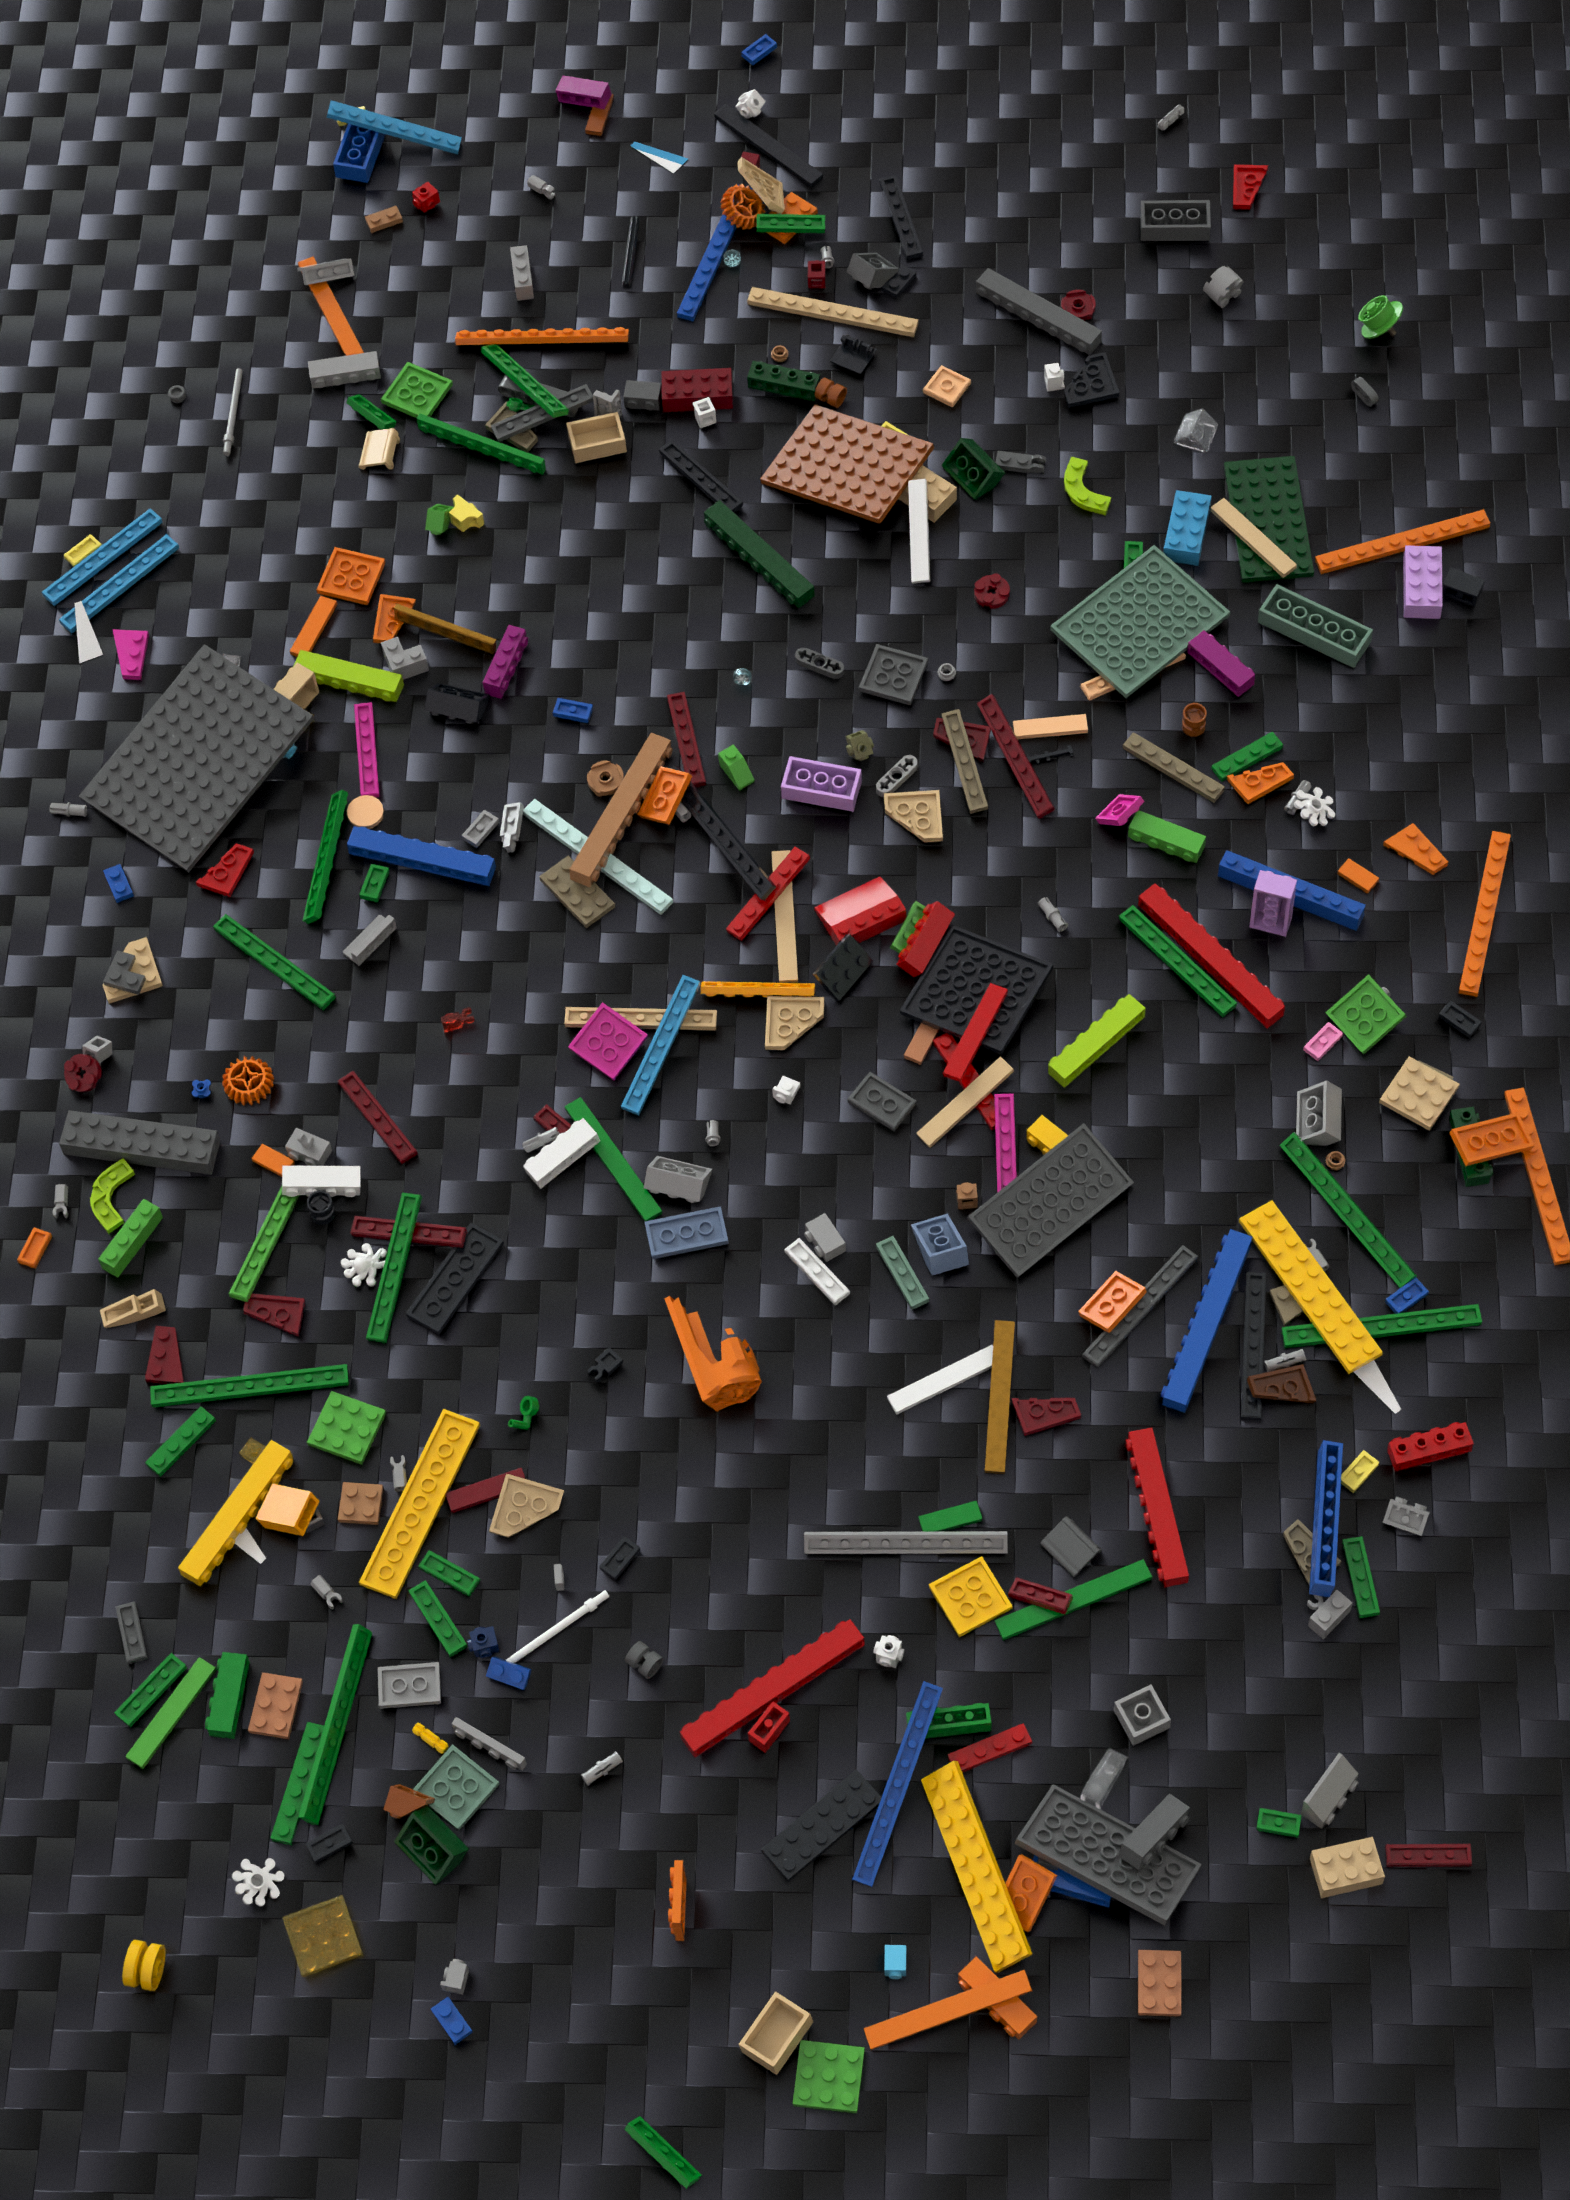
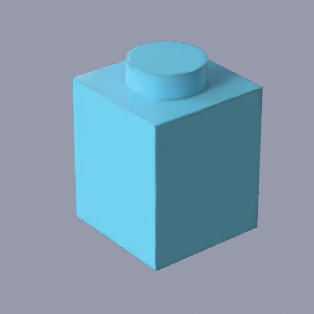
M885 1945V1976H889L891 1979H900L902 1976H906V1945Z

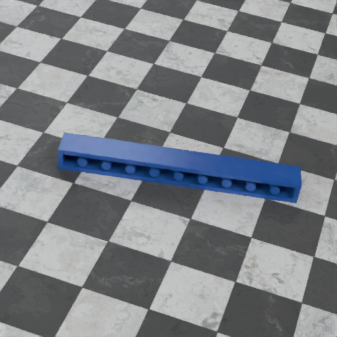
M1230 1229L1228 1236L1224 1235L1221 1242L1223 1249L1221 1252H1217L1214 1260L1217 1264L1215 1269H1210L1208 1279H1210L1209 1284L1204 1285L1201 1292L1203 1299L1196 1304L1194 1312L1197 1314L1195 1319H1190L1187 1328L1190 1330L1188 1336L1184 1335L1181 1346H1183V1349L1176 1354L1174 1363H1176L1175 1369H1170L1167 1380H1169V1384L1162 1389L1160 1396L1163 1398L1162 1405L1183 1413L1186 1412L1251 1248L1252 1236Z

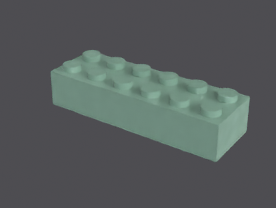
M1276 584L1259 609L1258 623L1353 668L1372 640L1373 629Z

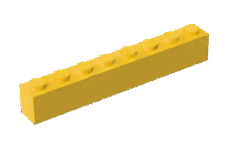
M273 1440L268 1443L179 1565L178 1569L183 1577L200 1587L210 1579L213 1569L221 1564L224 1554L234 1546L235 1539L239 1533L242 1534L245 1531L247 1522L257 1514L258 1507L264 1502L271 1485H278L282 1478L281 1475L292 1466L293 1456L290 1450Z

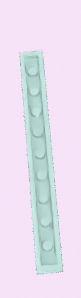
M536 799L523 810L525 817L576 854H579L588 839L587 836ZM612 854L609 855L605 868L602 867L600 870L660 915L673 903V899Z

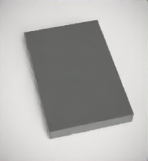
M872 1072L867 1074L847 1099L848 1103L892 1131L898 1128L917 1104L915 1099Z

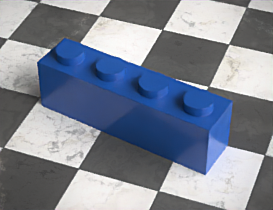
M1034 1855L1033 1861L1037 1863L1038 1856ZM1058 1868V1871L1048 1869L1058 1875L1050 1891L1109 1908L1111 1896Z

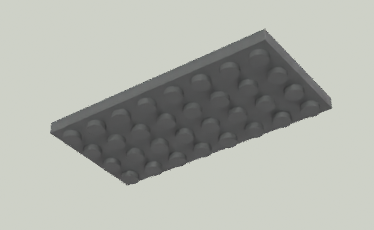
M1083 1123L970 1214L967 1219L1018 1278L1134 1182Z
M1054 1784L1015 1841L1017 1846L1164 1926L1202 1865L1165 1845L1161 1852L1154 1854L1152 1861L1148 1865L1144 1864L1140 1870L1136 1869L1118 1856L1122 1842L1136 1828Z

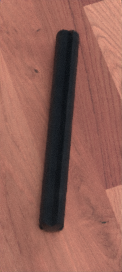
M634 216L630 218L622 276V286L628 288L632 283L640 224L639 217Z

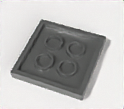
M876 644L860 683L859 691L911 705L928 664V658Z

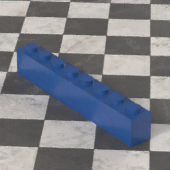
M354 826L347 842L349 854L486 886H490L496 869L495 860L489 855L482 856L471 851H461L454 847H443L436 843L422 842L419 839H408L401 835L387 834L384 831L369 830L366 827Z
M1226 850L1219 864V877L1254 890L1260 870L1271 871L1281 876H1290L1297 880L1294 907L1357 931L1364 917L1365 904Z
M1323 1440L1317 1457L1309 1594L1330 1597L1335 1587L1343 1443Z

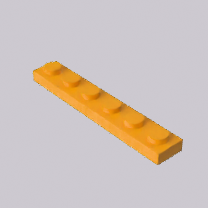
M702 981L701 994L710 997L716 996V994H724L726 997H733L735 994H743L744 997L762 995V997L766 998L773 995L811 997L815 994V983Z

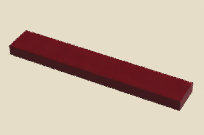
M685 692L667 695L684 772L692 776L690 781L695 787L705 786L706 780Z
M354 1071L338 1080L340 1087L401 1164H404L418 1154L417 1150Z
M355 1216L350 1233L352 1236L390 1240L395 1220ZM416 1222L411 1242L463 1248L467 1229L466 1227Z

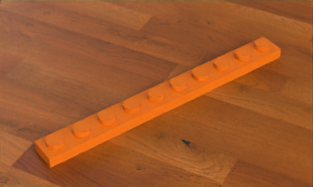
M602 327L597 330H590L589 328L555 330L550 328L545 331H538V329L504 331L498 329L494 330V332H487L486 330L469 332L468 330H462L456 333L455 344L628 342L629 329L623 327L615 329Z
M1480 510L1315 556V562L1320 573L1324 574L1404 552L1405 545L1425 546L1490 528V521L1485 511Z
M1492 831L1459 988L1460 994L1478 996L1511 834Z
M1524 1088L1507 1090L1504 1096L1509 1113H1519L1535 1145L1532 1149L1523 1151L1521 1154L1554 1265L1570 1263L1569 1238Z

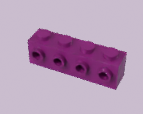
M508 625L483 680L485 694L502 699L504 692L508 689L509 681L515 673V668L521 660L522 652L528 644L526 629Z
M1203 630L1188 642L1187 653L1238 697L1254 685L1255 674L1253 670L1249 667L1247 668L1237 656H1233L1224 645L1218 643L1213 635Z

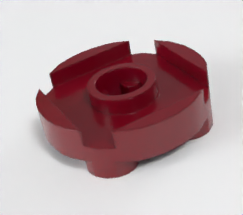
M1072 290L1066 294L1064 299L1062 298V309L1082 320H1089L1093 317L1096 302L1091 294H1086L1084 290Z
M999 574L987 575L975 582L974 598L979 605L983 607L984 605L990 606V609L1002 607L1008 601L1010 586ZM989 590H995V594H992L991 592L988 593V592H989Z
M77 1054L64 1064V1076L70 1089L78 1092H88L97 1086L95 1084L101 1078V1066L92 1056ZM81 1069L86 1070L83 1078L80 1076Z

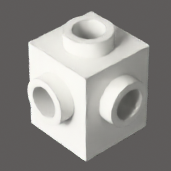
M754 89L742 94L735 107L747 119L759 115L760 109L766 101Z
M888 1635L887 1637L882 1636L880 1642H876L873 1653L876 1654V1663L896 1668L898 1660L902 1661L905 1649H902V1641L895 1636Z

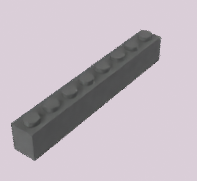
M989 268L976 281V293L981 297H985L994 304L1002 306L1007 311L1020 316L1025 321L1031 322L1037 328L1049 332L1052 336L1058 337L1081 352L1091 355L1102 342V330Z

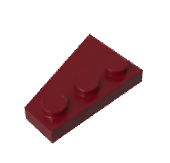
M937 718L933 737L950 745L943 719ZM963 722L973 757L984 763L991 727Z
M251 1294L248 1302L244 1304L243 1311L244 1314L299 1337L305 1299Z
M155 1327L145 1376L147 1383H184L175 1327Z
M1011 1398L1024 1436L1081 1419V1413L1075 1398H1050L1045 1400H1037V1398H1029V1400Z

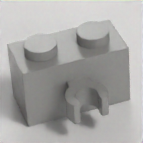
M298 1128L294 1130L285 1145L287 1154L291 1159L295 1161L301 1160L308 1166H324L332 1152L329 1141Z
M1338 1590L1325 1602H1323L1322 1596L1314 1595V1598L1318 1600V1603H1312L1310 1600L1307 1601V1606L1312 1610H1316L1309 1618L1308 1627L1322 1639L1351 1612L1352 1602Z

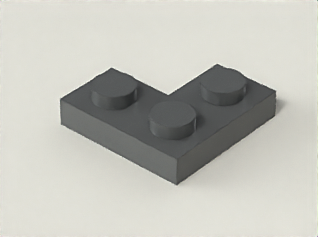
M117 950L103 980L104 985L139 995L146 978L145 975L130 972L136 960L135 955Z

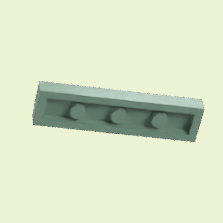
M894 1236L876 1243L877 1250L911 1310L928 1303L929 1297Z

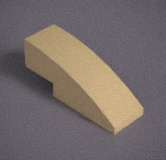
M153 1289L138 1297L133 1294L101 1309L100 1313L104 1327L109 1328L140 1321L162 1313L166 1309L162 1294Z

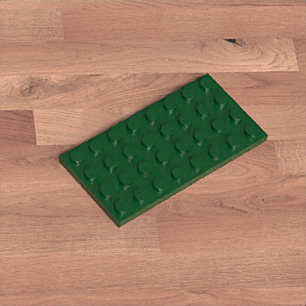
M1295 456L1224 462L1229 503L1297 564V568L1283 578L1234 533L1242 583L1313 577L1314 569Z

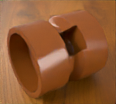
M826 377L820 380L815 390L816 399L822 402L827 401L829 405L835 408H839L847 395L846 387L838 383L835 384L834 381Z
M1190 703L1183 710L1182 730L1188 736L1197 737L1205 731L1207 711L1202 704Z

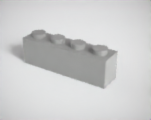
M376 351L308 361L312 389L381 378Z

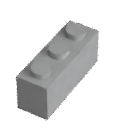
M527 245L510 247L517 301L534 299Z

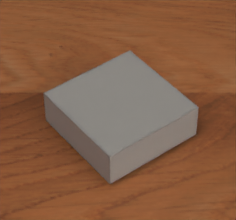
M554 1564L556 1590L561 1591L565 1589L563 1567L561 1564Z

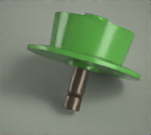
M1384 295L1369 301L1361 309L1358 319L1364 324L1362 335L1367 339H1371L1387 331L1391 336H1394L1397 332L1392 326L1402 315L1403 305L1398 301L1390 302Z

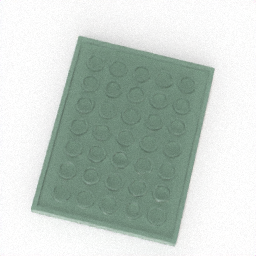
M1153 545L1052 624L1050 630L1119 693L1127 698L1188 650V642L1203 630L1209 633L1230 616V611Z

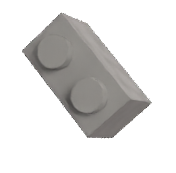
M826 1213L805 1224L806 1232H804L806 1239L809 1243L812 1242L814 1244L816 1254L819 1258L823 1257L825 1262L846 1251L845 1241Z

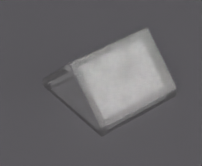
M1203 408L1187 413L1182 420L1173 443L1207 453L1218 428V423Z

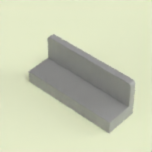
M340 259L297 268L298 271H302L304 285L354 276L351 259Z
M378 915L343 951V954L360 966L397 928L395 919L390 915L386 918Z

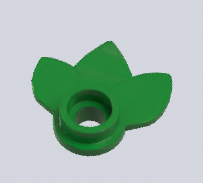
M509 398L506 404L509 410L519 412V410L525 411L536 406L524 404L523 400L518 398Z

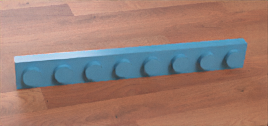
M332 100L330 101L327 118L454 154H458L462 138L459 136Z
M151 508L43 590V596L53 606L57 605L163 523L162 518Z
M166 534L86 597L82 604L88 618L91 619L178 550V543ZM75 607L59 619L60 624L70 633L77 630Z
M682 975L625 1096L621 1109L638 1116L640 1115L699 989L700 981Z

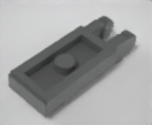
M998 451L995 463L1002 470L1022 473H1043L1045 469L1043 464L1046 463V458L1037 454L1033 456Z

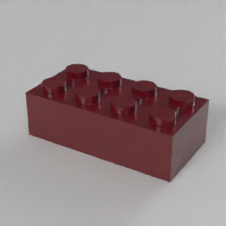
M731 368L661 371L663 412L694 411L693 402L707 397L710 398L715 410L733 409Z

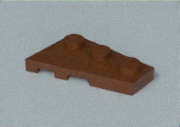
M1303 1364L1247 1378L1253 1398L1305 1403L1316 1402Z

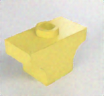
M459 495L453 498L454 508L449 512V516L454 526L464 532L469 527L480 528L484 525L483 513L477 510L474 504L468 503Z

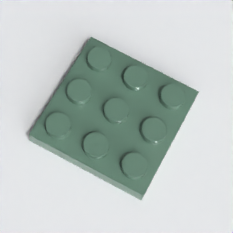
M452 1744L413 1790L435 1798V1802L428 1807L456 1830L460 1831L500 1783Z

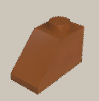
M401 1784L390 1786L383 1810L390 1812V1816L401 1819L404 1816L411 1815L414 1811L434 1803L435 1798Z

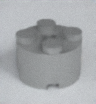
M1222 266L1210 276L1212 278L1210 283L1206 282L1203 287V291L1217 305L1224 308L1230 298L1239 296L1243 280L1229 266Z

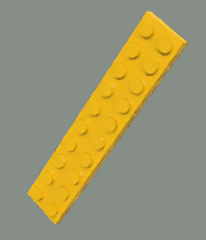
M1273 1200L1239 1218V1223L1247 1234L1253 1237L1252 1241L1348 1374L1382 1356L1383 1352Z
M446 1409L442 1410L359 1581L361 1586L397 1599L445 1500L446 1493L449 1491L480 1427V1422Z
M952 1761L924 1777L921 1781L993 1970L999 1973L1032 1955V1951L958 1761Z

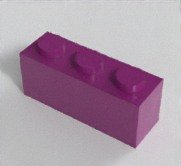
M562 76L555 90L559 102L605 109L612 95L607 82Z

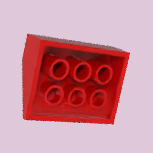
M881 877L814 907L815 912L836 946L846 934H851L858 943H861L903 923L906 918V908Z

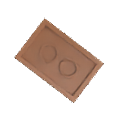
M262 1672L248 1732L289 1739L303 1680L301 1678Z
M1138 1950V2015L1181 2016V1951Z

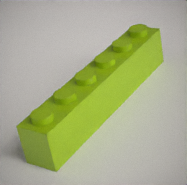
M300 650L294 665L299 663L313 671L317 684L329 685L336 689H345L352 693L365 694L368 697H378L385 701L397 702L404 686L401 674Z
M1130 994L1125 998H1120L1115 1007L1111 1010L1108 1009L1099 1021H1094L1085 1033H1080L1077 1036L1075 1042L1065 1046L1059 1056H1054L1049 1061L1048 1074L1065 1088L1145 1018L1146 1008Z

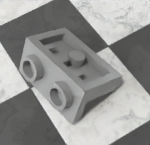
M598 390L594 392L595 417L618 412L619 418L621 417L622 399L620 398L619 390H615L612 396Z
M1397 1496L1395 1499H1390L1383 1523L1422 1536L1430 1514L1426 1510L1427 1507L1415 1503V1506L1407 1504L1408 1500Z

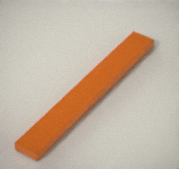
M314 257L298 262L299 267L317 264ZM327 281L309 284L345 356L364 353Z
M1022 1970L866 2027L864 2031L870 2049L873 2050L1032 1992V1988L1026 1971Z

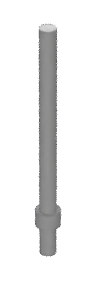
M236 369L227 431L223 439V455L225 456L230 455L231 445L234 443L233 432L243 374L242 369Z

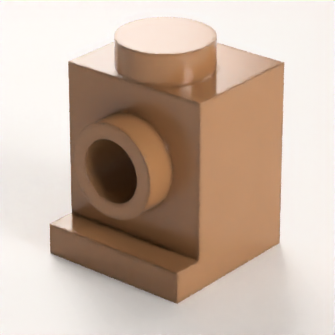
M967 1182L957 1185L958 1209L977 1208L976 1184ZM962 1200H973L969 1202H962Z

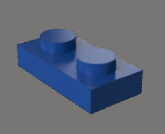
M765 34L743 50L741 56L751 65H754L775 50L777 43Z
M557 698L553 717L589 723L593 704Z
M121 864L103 870L116 903L134 896Z
M1415 1277L1386 1298L1385 1303L1395 1314L1403 1313L1426 1297L1429 1291Z
M493 1656L486 1677L524 1690L526 1689L532 1669Z
M446 1997L431 2008L432 2013L455 2045L473 2033L449 1997Z

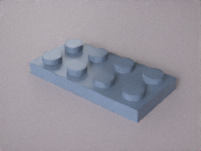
M721 1206L645 1221L652 1259L729 1244Z

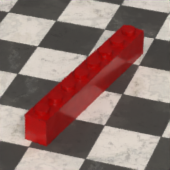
M1153 1428L1131 1431L1125 1443L1127 1451H1131L1132 1458H1130L1132 1470L1135 1469L1137 1476H1134L1136 1488H1140L1141 1491L1139 1495L1141 1507L1144 1506L1146 1513H1143L1145 1525H1149L1150 1528L1148 1532L1150 1544L1153 1543L1155 1550H1152L1154 1562H1158L1160 1568L1157 1569L1158 1579L1163 1581L1164 1587L1188 1583L1189 1573Z

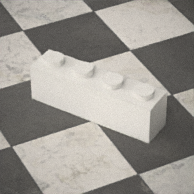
M582 1118L580 1121L574 1122L565 1133L559 1134L550 1145L544 1146L535 1157L529 1158L523 1167L530 1178L541 1189L599 1143L598 1134Z
M282 1166V1195L289 1197L306 1195L309 1197L310 1194L319 1190L329 1193L331 1197L336 1195H345L346 1197L360 1195V1166Z

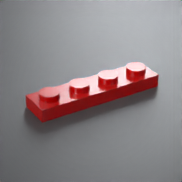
M1023 1723L948 1754V1759L950 1762L958 1761L963 1773L1031 1745L1032 1740Z

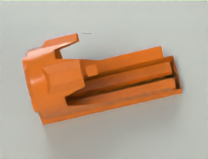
M670 1296L664 1298L702 1401L717 1412L730 1405L748 1401L758 1391L762 1380L753 1350L746 1339L741 1342L738 1337H731L721 1341L722 1360L717 1361L712 1353L698 1312L687 1314L685 1307L680 1303L679 1297L676 1300ZM732 1328L725 1329L728 1335L734 1334Z

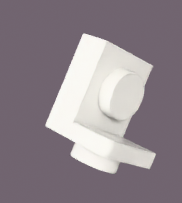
M782 1076L777 1087L774 1086L772 1089L773 1098L780 1103L791 1105L800 1088V1082Z

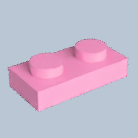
M1328 1022L1304 1046L1303 1051L1319 1061L1343 1037V1032Z

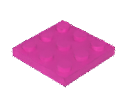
M602 1002L568 1048L614 1081L647 1039L648 1034Z

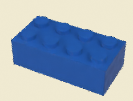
M348 124L333 163L336 178L368 183L386 134Z

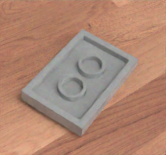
M439 1662L378 1667L379 1708L441 1704Z

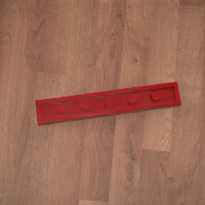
M992 983L989 984L950 1058L943 1076L959 1082L962 1081L1008 994V989Z

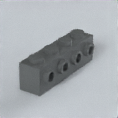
M1169 1793L1122 1842L1118 1856L1138 1870L1144 1864L1148 1865L1152 1861L1154 1854L1162 1851L1168 1839L1172 1840L1175 1837L1180 1826L1183 1828L1187 1824L1190 1807Z

